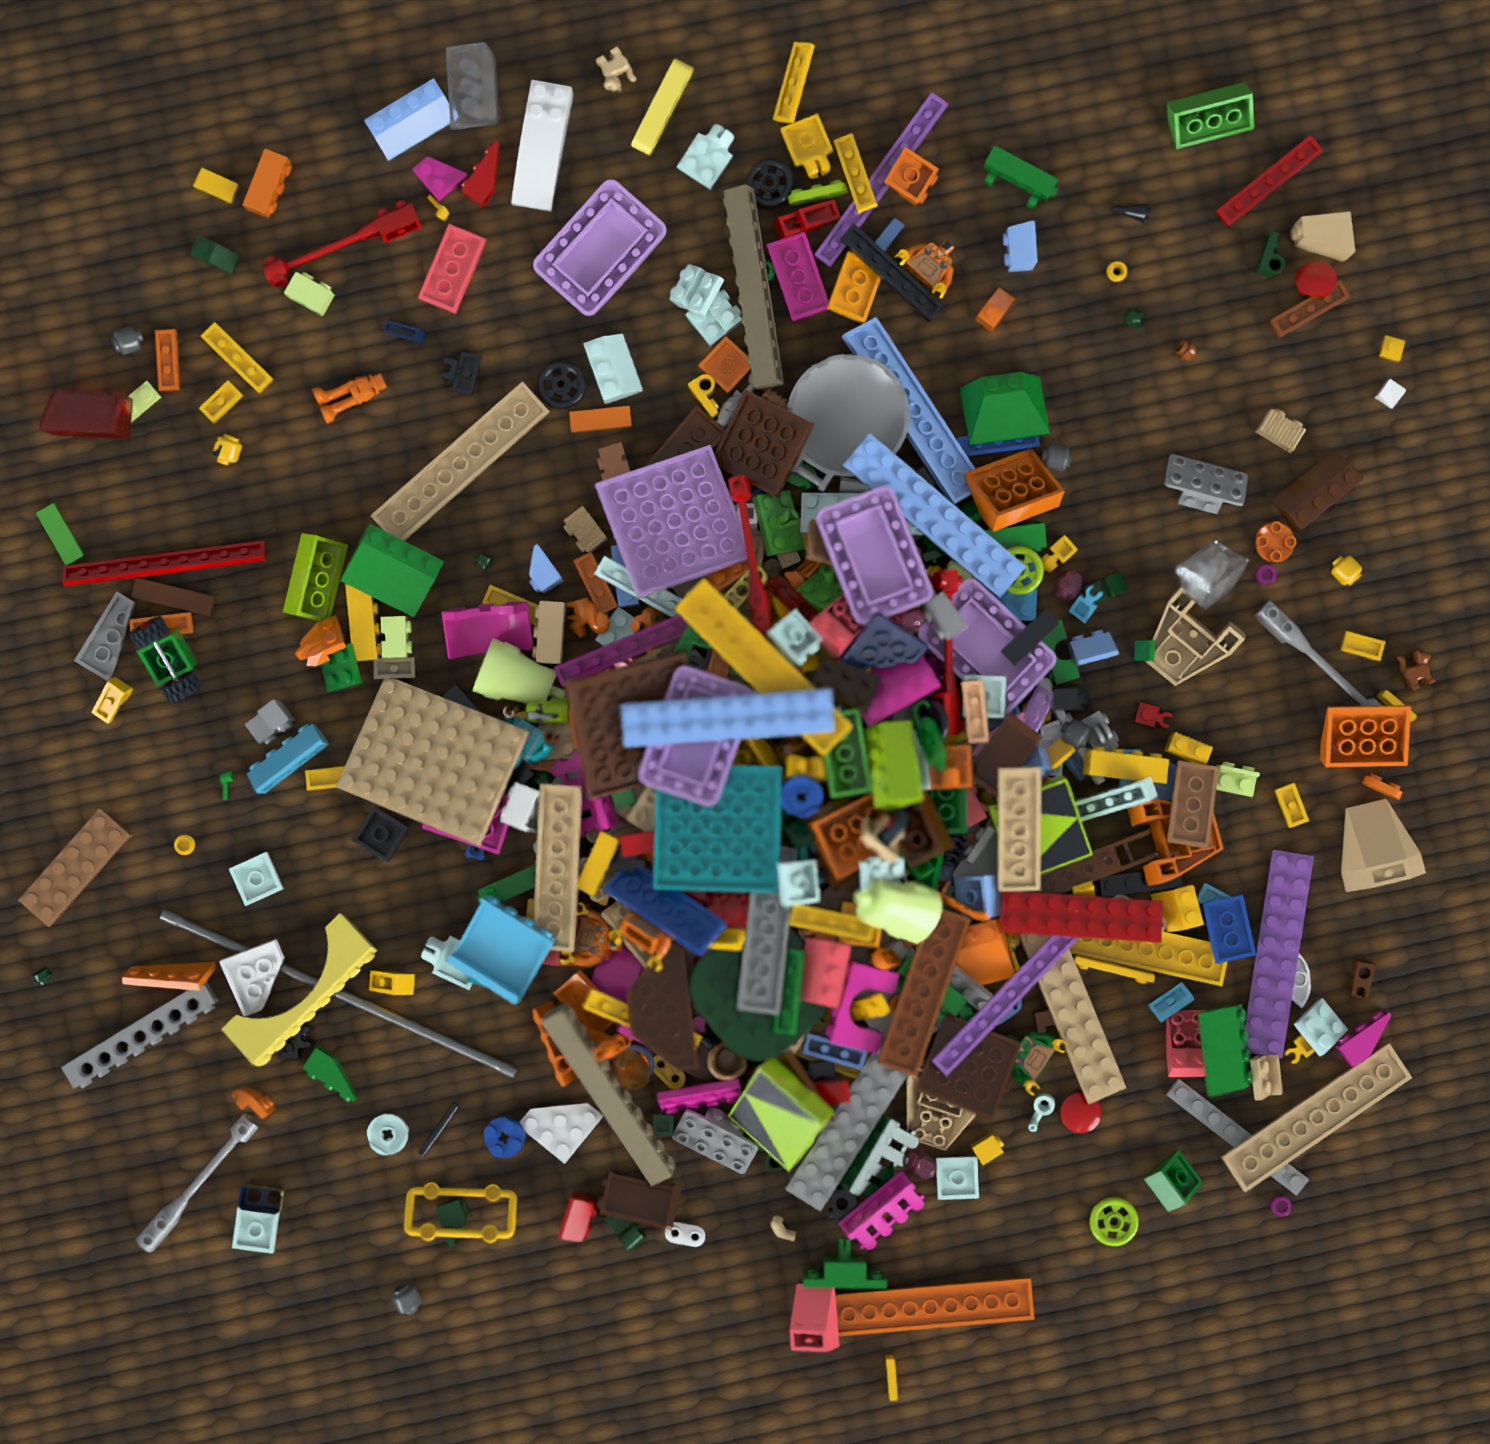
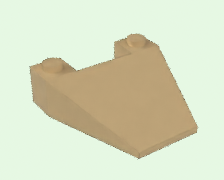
M1184 582L1170 596L1152 641H1155L1154 661H1146L1174 686L1231 655L1245 640L1246 636L1231 621L1216 636L1187 611L1198 600L1199 595Z

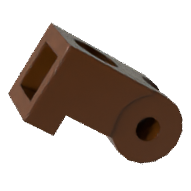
M1353 958L1348 996L1367 999L1376 965L1372 961Z
M1049 1009L1032 1012L1035 1031L1038 1034L1045 1033L1046 1026L1055 1025Z

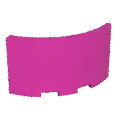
M506 602V604L494 606V603L479 604L478 608L467 609L460 607L442 612L449 659L486 653L493 638L512 644L520 650H533L534 644L528 602Z
M623 943L621 951H613L609 960H603L596 965L591 982L599 991L627 1003V991L645 968Z

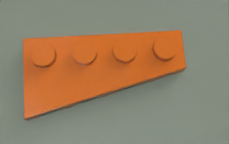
M215 962L131 966L122 976V981L126 985L200 990L215 971L216 966Z

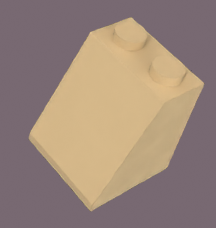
M1351 211L1303 216L1291 228V240H1294L1296 247L1339 261H1346L1355 253Z

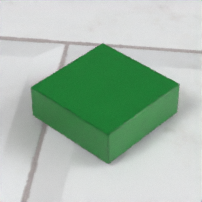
M1135 641L1134 661H1154L1155 641Z

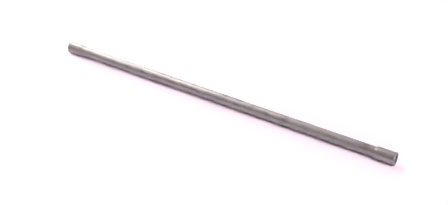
M164 909L160 916V920L187 930L233 952L240 953L250 949V947L187 920L168 909ZM283 962L279 970L280 973L315 988L320 980ZM343 989L332 995L487 1065L511 1078H514L518 1069L517 1066L496 1059Z

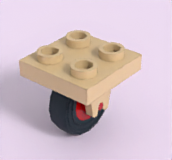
M897 809L889 816L885 814L877 822L867 815L862 820V842L867 847L874 848L883 860H889L894 864L899 858L898 841L905 834L904 828L909 819L908 815L903 810Z

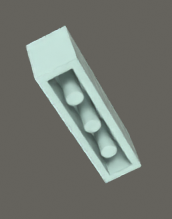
M1148 777L1077 799L1075 804L1082 822L1151 801L1158 795L1152 778Z

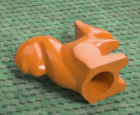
M588 597L566 603L567 607L574 610V614L567 616V619L573 620L569 624V629L577 634L579 638L586 637L585 624L588 623L591 630L598 634L605 633L609 629L610 619L608 615L603 611H598L596 605L589 601Z

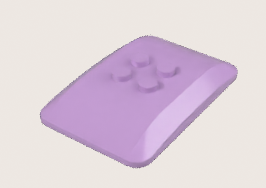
M606 180L535 258L533 267L539 276L582 314L591 316L599 311L666 235V226L617 181Z
M882 486L819 510L816 521L856 622L866 625L877 611L888 617L926 603L931 599L933 594L931 584L896 495L890 487Z
M967 579L958 587V592L952 595V604L968 626L967 629L953 637V672L962 681H964V675L1006 677L1004 714H1008L1054 667L1056 655L1041 641L1014 666L1000 651L1023 631L1026 626L977 580ZM927 620L920 627L918 636L921 640L928 643V648L945 664L944 638L940 639L934 629L937 628L935 622L931 621L929 623Z
M682 666L674 673L665 701L754 694L746 686L691 667ZM740 739L648 745L639 770V779L645 785L702 805H714L720 797Z

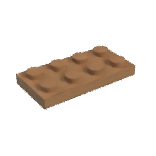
M1177 761L1167 842L1209 848L1219 767Z

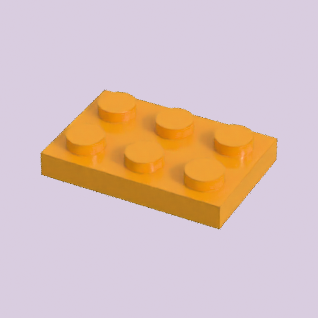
M848 251L826 309L864 324L881 278L854 253Z

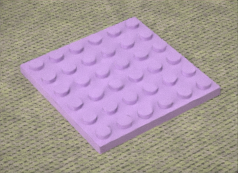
M711 445L595 483V488L638 598L748 561L742 524Z

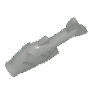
M749 375V385L746 390L753 393L757 388L752 385ZM736 390L732 397L728 398L721 406L716 422L724 429L728 426L744 391L740 394Z

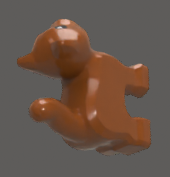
M1423 650L1412 651L1413 661L1416 665L1409 667L1406 666V660L1403 656L1397 657L1401 677L1407 684L1409 691L1420 688L1419 684H1417L1418 680H1421L1423 686L1436 682L1432 678L1428 666V661L1431 658L1429 652Z

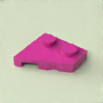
M428 156L412 169L438 202L468 177L466 173Z

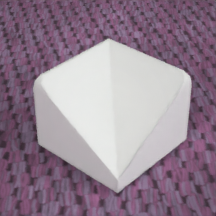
M1388 379L1375 398L1392 409L1403 396L1406 389L1393 380Z

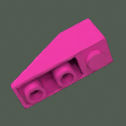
M1380 1010L1374 1013L1370 1021L1358 1024L1354 1028L1355 1031L1350 1035L1348 1033L1344 1034L1338 1040L1339 1042L1335 1044V1047L1349 1066L1355 1067L1371 1055L1391 1017L1390 1012H1382Z

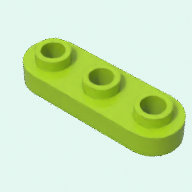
M836 180L831 182L830 185L823 187L822 184H818L805 191L802 189L793 190L788 196L789 205L796 206L848 193L847 183L842 182V180Z

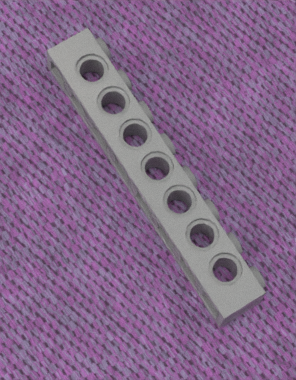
M206 981L200 990L186 991L61 1068L73 1088L81 1086L83 1089L93 1083L91 1079L98 1075L101 1078L111 1072L109 1068L113 1065L119 1067L128 1061L126 1057L131 1054L137 1056L145 1051L144 1047L151 1043L153 1046L162 1041L163 1038L161 1036L169 1033V1035L177 1032L181 1029L179 1025L186 1022L188 1025L197 1020V1014L202 1011L206 1014L215 1009L214 1004L219 1002L208 981ZM192 998L198 1001L199 1006L197 1009H193L190 1006ZM174 1009L179 1010L181 1013L179 1020L173 1017ZM157 1020H160L163 1023V1029L161 1031L155 1027V1022ZM139 1031L145 1033L146 1038L144 1041L139 1040ZM122 1041L126 1042L128 1045V1050L126 1052L122 1051L120 1048V1043ZM104 1052L109 1053V1062H105L103 1060L102 1056ZM86 1063H90L92 1065V1073H88L86 1071Z

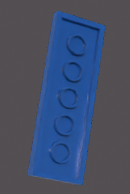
M636 867L635 872L619 870L604 887L605 892L699 956L705 952L727 926L725 921L679 890L653 889L654 873L648 869Z

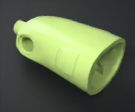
M493 638L472 692L482 694L484 697L494 699L495 701L505 699L528 703L547 701L548 696L551 698H564L566 690L553 685L557 675L555 670L536 663L521 653L518 647Z
M879 879L873 881L865 891H858L855 896V901L858 903L857 915L863 921L885 929L889 935L903 938L912 943L923 941L931 933L942 910V901L939 893L933 888L914 881L904 884Z

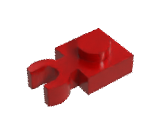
M1139 702L1134 722L1150 727H1155L1157 722L1162 728H1169L1170 725L1164 724L1163 718L1165 716L1172 718V714L1167 712L1159 714V707Z

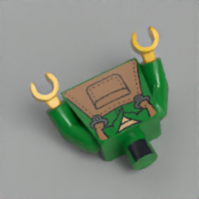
M1046 1032L1023 1034L1019 1040L1009 1034L1007 1038L1022 1043L1012 1069L1013 1076L1026 1088L1029 1094L1034 1095L1030 1088L1036 1086L1040 1089L1039 1085L1034 1081L1055 1050L1062 1053L1065 1052L1060 1050V1044L1068 1045V1043Z

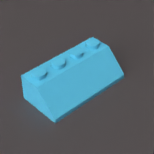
M305 724L298 730L299 734L294 738L292 736L288 737L282 742L283 746L280 749L276 750L275 748L266 754L267 759L263 762L258 761L249 768L251 771L247 773V776L257 793H267L330 744L315 724L310 726Z

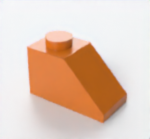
M999 287L980 311L975 321L992 332L1015 301V298Z

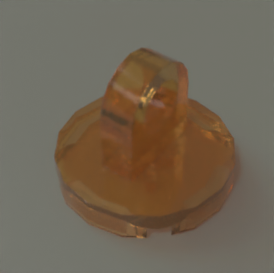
M626 1049L617 1054L613 1062V1072L617 1081L624 1088L637 1090L648 1083L650 1079V1065L641 1052Z

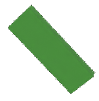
M55 503L36 513L65 565H71L85 557Z

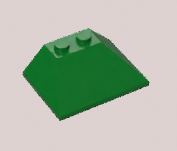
M1024 372L981 377L960 388L969 446L1050 434L1040 377Z

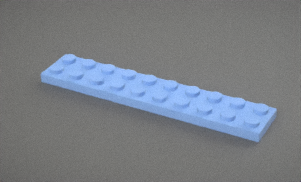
M877 317L845 333L842 338L853 355H863L879 361L888 367L899 379L907 395L910 410L909 427L906 437L945 497L955 505L972 495L964 473L975 469Z
M869 434L843 464L847 470L871 490L882 486L890 487L896 495L904 518L997 598L1004 594L1026 567L872 434Z
M831 689L621 705L624 747L834 732Z

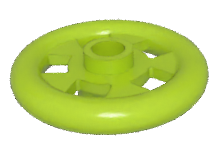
M1015 546L1007 549L1014 557L1016 554L1025 555L1024 561H1019L1026 567L1023 573L1019 574L1015 579L1016 582L1010 585L1006 592L1015 595L1032 592L1039 586L1043 578L1044 567L1041 558L1028 547ZM1034 562L1036 571L1029 572L1028 563ZM1028 576L1031 582L1023 586L1021 581Z
M1109 1197L1101 1200L1095 1205L1090 1215V1228L1093 1235L1098 1241L1108 1246L1126 1244L1134 1237L1138 1229V1214L1133 1205L1123 1198ZM1111 1206L1113 1211L1105 1215L1103 1209ZM1121 1207L1128 1212L1124 1217L1118 1212ZM1117 1218V1223L1112 1225L1110 1220ZM1104 1219L1105 1228L1099 1229L1098 1220ZM1124 1222L1130 1224L1127 1232L1121 1230ZM1108 1231L1117 1232V1237H1108Z

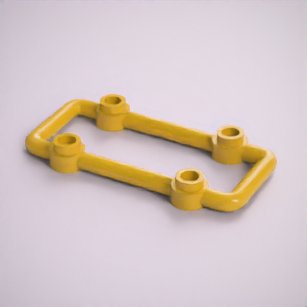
M433 1182L427 1183L424 1187H413L407 1192L404 1230L408 1235L421 1236L425 1241H432L435 1237L483 1238L485 1242L493 1243L498 1238H510L515 1232L517 1195L512 1190L500 1189L495 1184L488 1185L485 1189L439 1188ZM415 1195H424L428 1200H435L439 1196L486 1197L489 1202H496L500 1198H509L507 1230H497L493 1225H487L482 1230L435 1228L431 1223H425L421 1228H413Z

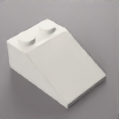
M515 783L509 791L508 803L501 811V822L538 834L540 791Z

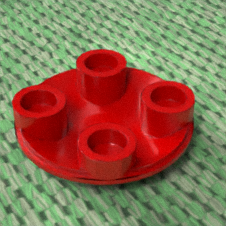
M1313 261L1306 263L1298 270L1295 281L1300 294L1312 297H1327L1336 285L1337 274L1329 264Z
M1083 1092L1071 1094L1064 1100L1060 1107V1116L1063 1124L1070 1131L1087 1133L1098 1125L1101 1118V1108L1098 1101L1088 1104Z

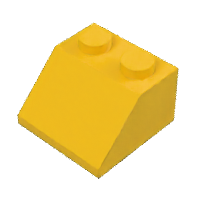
M1188 884L1179 888L1150 894L1151 901H1162V916L1167 922L1163 932L1181 931L1204 925L1194 885Z

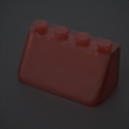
M57 389L55 393L50 395L40 420L39 431L52 436L130 439L133 399L127 397L124 392H113V395H106V392L94 391V394H87V391L82 390L68 393L67 390Z

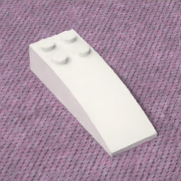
M531 80L517 159L512 205L545 211L552 210L573 97L572 87Z

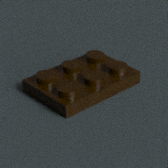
M823 654L811 685L816 690L831 689L832 700L867 713L881 676Z

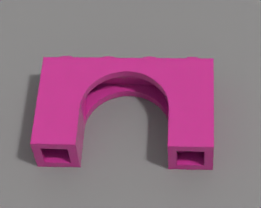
M848 959L839 1007L831 1008L832 1018L830 1024L828 1023L825 1029L826 1039L833 1044L877 1054L883 1034L878 1029L853 1023L849 1015V1006L853 997L866 989L894 994L900 974L895 970L878 969L872 964Z

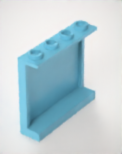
M491 895L485 896L480 899L482 903L454 953L449 955L446 962L513 1004H517L523 999L556 938L552 936V932L548 929L539 928L534 925L535 922L528 917L523 918L518 915L514 908L510 906L505 907L500 904L498 898Z

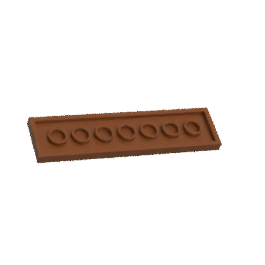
M942 909L940 917L931 933L923 941L917 943L877 1060L878 1064L917 1077L971 919Z

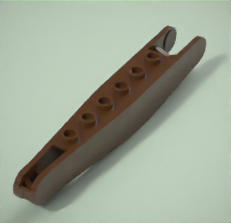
M1148 828L1091 849L1093 854L1091 856L1040 874V890L1020 892L1065 893L1072 890L1073 886L1102 879L1160 856L1159 851H1154L1137 859L1132 857L1127 842L1149 835L1151 830ZM1121 844L1129 862L1120 864L1114 848Z

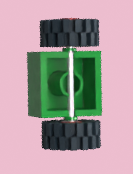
M158 616L138 625L137 628L129 632L131 640L138 649V655L156 685L159 686L165 683L161 690L169 703L184 699L202 686L196 674L192 671L197 664V660L178 627L169 630L162 616Z

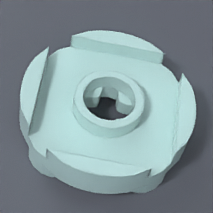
M384 1113L376 1117L368 1126L367 1136L369 1145L375 1152L381 1155L397 1153L408 1141L409 1128L398 1115ZM383 1130H392L393 1138L385 1139V1134L382 1133Z

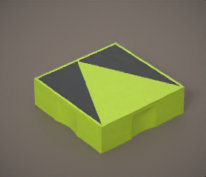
M1062 774L1041 782L1040 874L1093 855L1068 781ZM998 798L985 802L993 828L998 835Z
M774 1057L757 1070L728 1117L787 1171H790L802 1160L814 1143L816 1135L825 1127L835 1111L814 1092L807 1089L794 1074Z

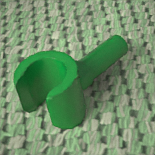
M226 771L220 775L223 787L222 800H228V782L234 781L232 771Z

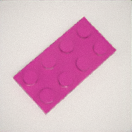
M805 232L767 244V249L792 322L828 311L829 309L826 308L829 301Z
M739 1079L659 1092L657 1095L662 1113L675 1114L678 1110L690 1109L694 1111L701 1106L716 1107L719 1103H737L742 1095Z

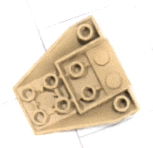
M1387 799L1346 808L1341 876L1345 892L1374 888L1411 879L1426 873L1420 851Z
M923 1058L917 1077L910 1074L907 1075V1132L911 1129L916 1132L914 1136L918 1138L920 1143L946 1151L976 1115L915 1090L927 1058Z

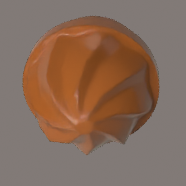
M1183 340L1177 346L1175 353L1179 359L1189 361L1195 357L1196 347L1191 341Z

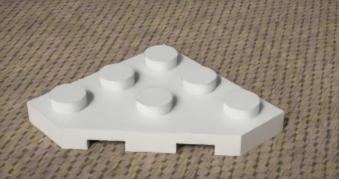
M277 939L219 961L244 1017L263 1010L284 960V955Z
M589 1102L531 1108L520 1123L527 1134L565 1164L604 1115Z

